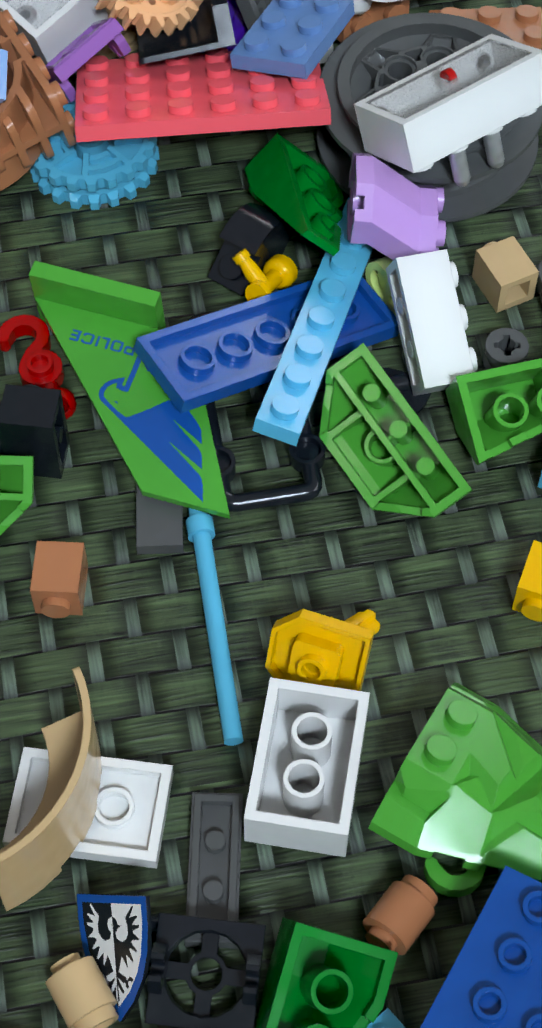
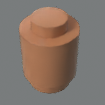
M405 875L401 881H393L363 920V925L367 931L365 935L366 940L369 944L398 952V955H405L435 916L434 907L438 903L437 895L424 881L413 875Z

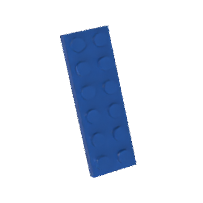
M363 277L330 360L352 352L362 343L368 347L396 337L399 334L396 316ZM313 280L137 337L134 351L180 413L265 384L273 378Z

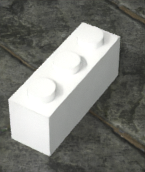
M447 249L395 258L386 268L413 396L444 391L456 376L477 372L478 369L476 353L472 347L468 346L465 330L468 328L467 312L464 305L459 304L456 287L459 282L457 267L453 261H449Z

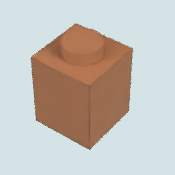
M36 542L30 586L35 613L44 614L50 618L83 615L88 574V561L84 543Z

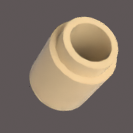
M76 952L65 956L51 966L50 970L53 975L45 984L68 1028H108L118 1020L119 1016L114 1008L117 1000L93 956L81 958L80 954Z

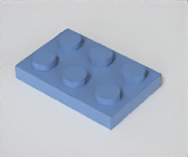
M272 0L230 53L232 68L307 79L355 14L354 1Z

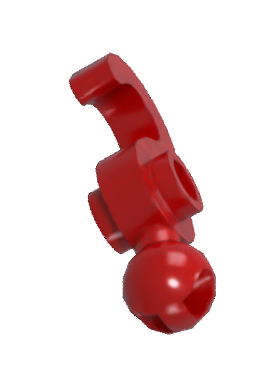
M19 315L10 318L0 327V350L3 352L9 351L15 340L21 336L26 335L35 338L26 349L18 369L22 386L32 384L41 388L61 390L67 420L73 416L77 402L73 393L66 388L60 387L64 380V370L61 358L56 353L50 351L51 339L48 326L42 319L33 315Z

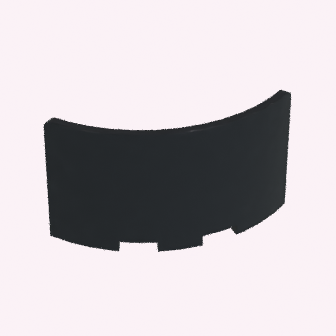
M203 0L199 6V11L192 21L188 22L182 31L176 28L171 36H168L163 30L157 38L153 37L149 28H146L142 36H139L136 31L139 65L236 45L227 0Z

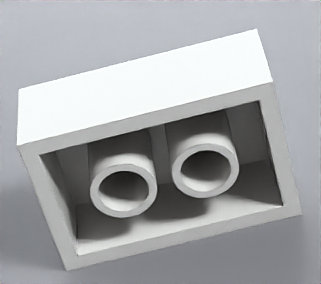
M270 677L244 813V841L346 857L370 692Z

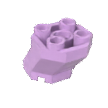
M353 153L348 188H351L350 200H347V239L353 244H368L392 260L398 257L438 251V247H443L446 237V222L438 220V213L443 211L444 188L434 187L433 185H416L373 155Z

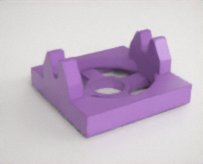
M111 17L93 23L45 65L51 76V79L48 80L49 83L55 80L59 83L68 103H72L76 99V91L67 78L105 45H108L119 58L126 56L131 51L126 39L120 33L124 28L116 18Z

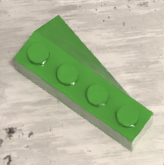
M542 358L459 375L453 379L446 389L456 432L477 465L542 433Z

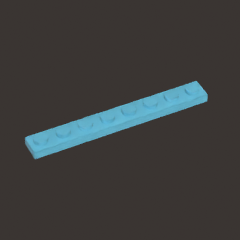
M347 202L342 211L343 217L337 223L341 228L339 251L334 256L328 252H325L252 429L254 432L293 446H297L374 249L368 244L350 243L347 239Z

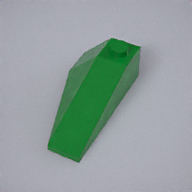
M276 134L245 167L250 185L248 187L249 192L258 202L268 205L303 237L334 256L340 248L341 228L337 223L343 217V212L338 209L344 203L343 192L329 176L325 166L279 134Z
M283 917L268 967L255 1028H367L370 1022L374 1023L384 1007L398 952Z

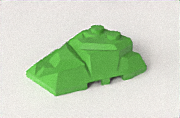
M454 682L446 690L406 756L368 829L415 856L431 859L433 853L436 852L463 859L462 868L477 872L482 864L502 870L505 866H508L542 883V746L498 705Z

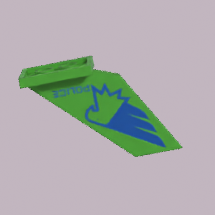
M34 261L29 272V279L40 319L45 324H48L141 494L230 519L206 405L180 413L134 351L137 337L166 328L161 292Z

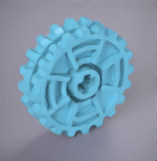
M76 99L72 103L69 102L63 106L64 112L68 110L74 120ZM56 133L48 137L55 156L47 160L41 152L31 167L30 174L33 183L39 182V191L43 195L52 193L53 202L59 205L64 201H68L72 209L78 210L82 205H89L91 210H99L101 204L105 203L115 207L120 205L119 199L123 197L130 200L137 196L136 189L138 187L146 189L150 184L149 175H156L158 170L156 160H160L159 147L156 146L157 137L77 142L76 145L68 148L60 135Z

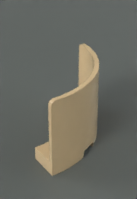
M79 666L73 668L72 673L81 711L41 728L49 757L48 780L42 801L28 825L8 845L0 849V898L6 912L40 892L62 871L61 866L71 856L79 842L83 843L97 809V798L102 774L101 752L86 681Z

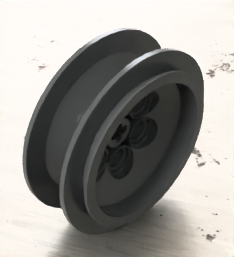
M411 13L393 16L371 23L351 34L329 56L320 76L324 80L331 107V125L317 126V146L321 161L329 172V176L341 190L350 196L351 188H348L352 155L353 153H368L364 149L354 108L355 103L490 34L512 39L484 23L462 16L443 13ZM482 61L479 65V73L482 72L485 67L484 61ZM542 106L538 107L537 111L532 115L519 117L503 126V129L500 131L505 158L502 167L494 169L488 164L483 137L469 144L465 151L471 178L470 183L465 187H459L454 182L449 156L434 162L430 169L419 173H412L377 156L374 157L416 185L443 187L444 206L442 213H438V220L455 222L469 219L500 206L516 194L525 184L535 165L538 153V133L542 126Z

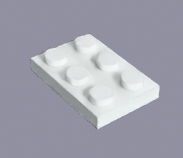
M23 747L2 841L4 847L28 825L42 801L49 772L47 749ZM101 756L102 774L97 798V809L83 843L79 842L70 858L157 869L174 774L173 765Z

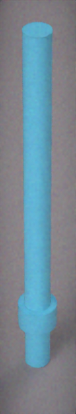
M188 508L189 517L186 519L188 540L194 544L223 740L225 745L234 746L241 744L244 740L212 539L216 535L214 522L210 514Z

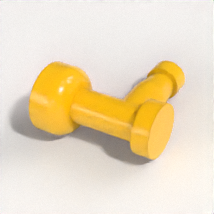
M246 248L232 257L235 264L240 266L244 276L250 283L245 289L247 301L271 294L275 289H286L298 277L296 264L291 258L283 254L273 255L265 263L263 271L250 258L251 255Z

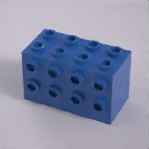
M508 866L504 867L420 1028H542L541 882Z

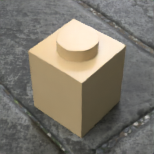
M514 236L498 242H489L476 250L472 278L496 313L534 298L539 271Z

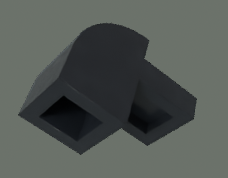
M255 203L245 204L234 213L219 237L225 241L210 270L208 278L241 296H245V289L250 283L244 276L240 266L235 264L232 257L246 248L251 255L250 258L262 270L267 259L276 254H283L295 229L277 213Z

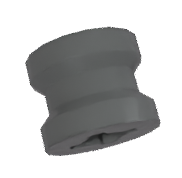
M499 328L491 332L486 338L482 369L487 370L525 362L529 350L527 338L523 333L512 328Z

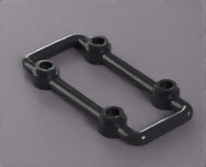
M216 311L196 314L188 319V321ZM215 401L206 404L230 512L302 503L313 500L319 495L322 489L320 468H322L325 462L326 448L320 437L312 434L309 417L306 420L297 446H289L290 464L296 471L302 473L304 484L233 494L230 482L236 474V459L231 450L223 447Z

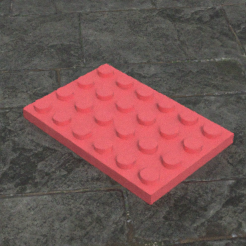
M226 48L205 51V53H194L139 65V53H131L120 59H108L106 56L95 55L77 70L75 104L76 143L331 125V107L324 80L320 78L322 72L319 63L307 79L233 69L230 59L232 51H228Z

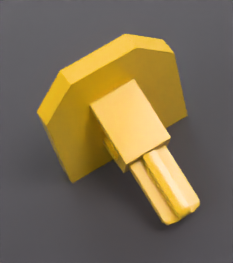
M301 609L276 620L271 630L265 668L273 678L361 691L373 637L380 629V623L376 620V613L367 609L342 621L332 616L329 617L310 610Z

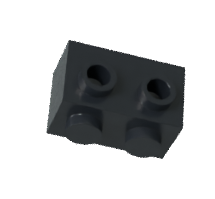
M6 384L2 401L0 402V455L34 456V476L62 479L70 439L61 390L41 388L32 384L23 386Z

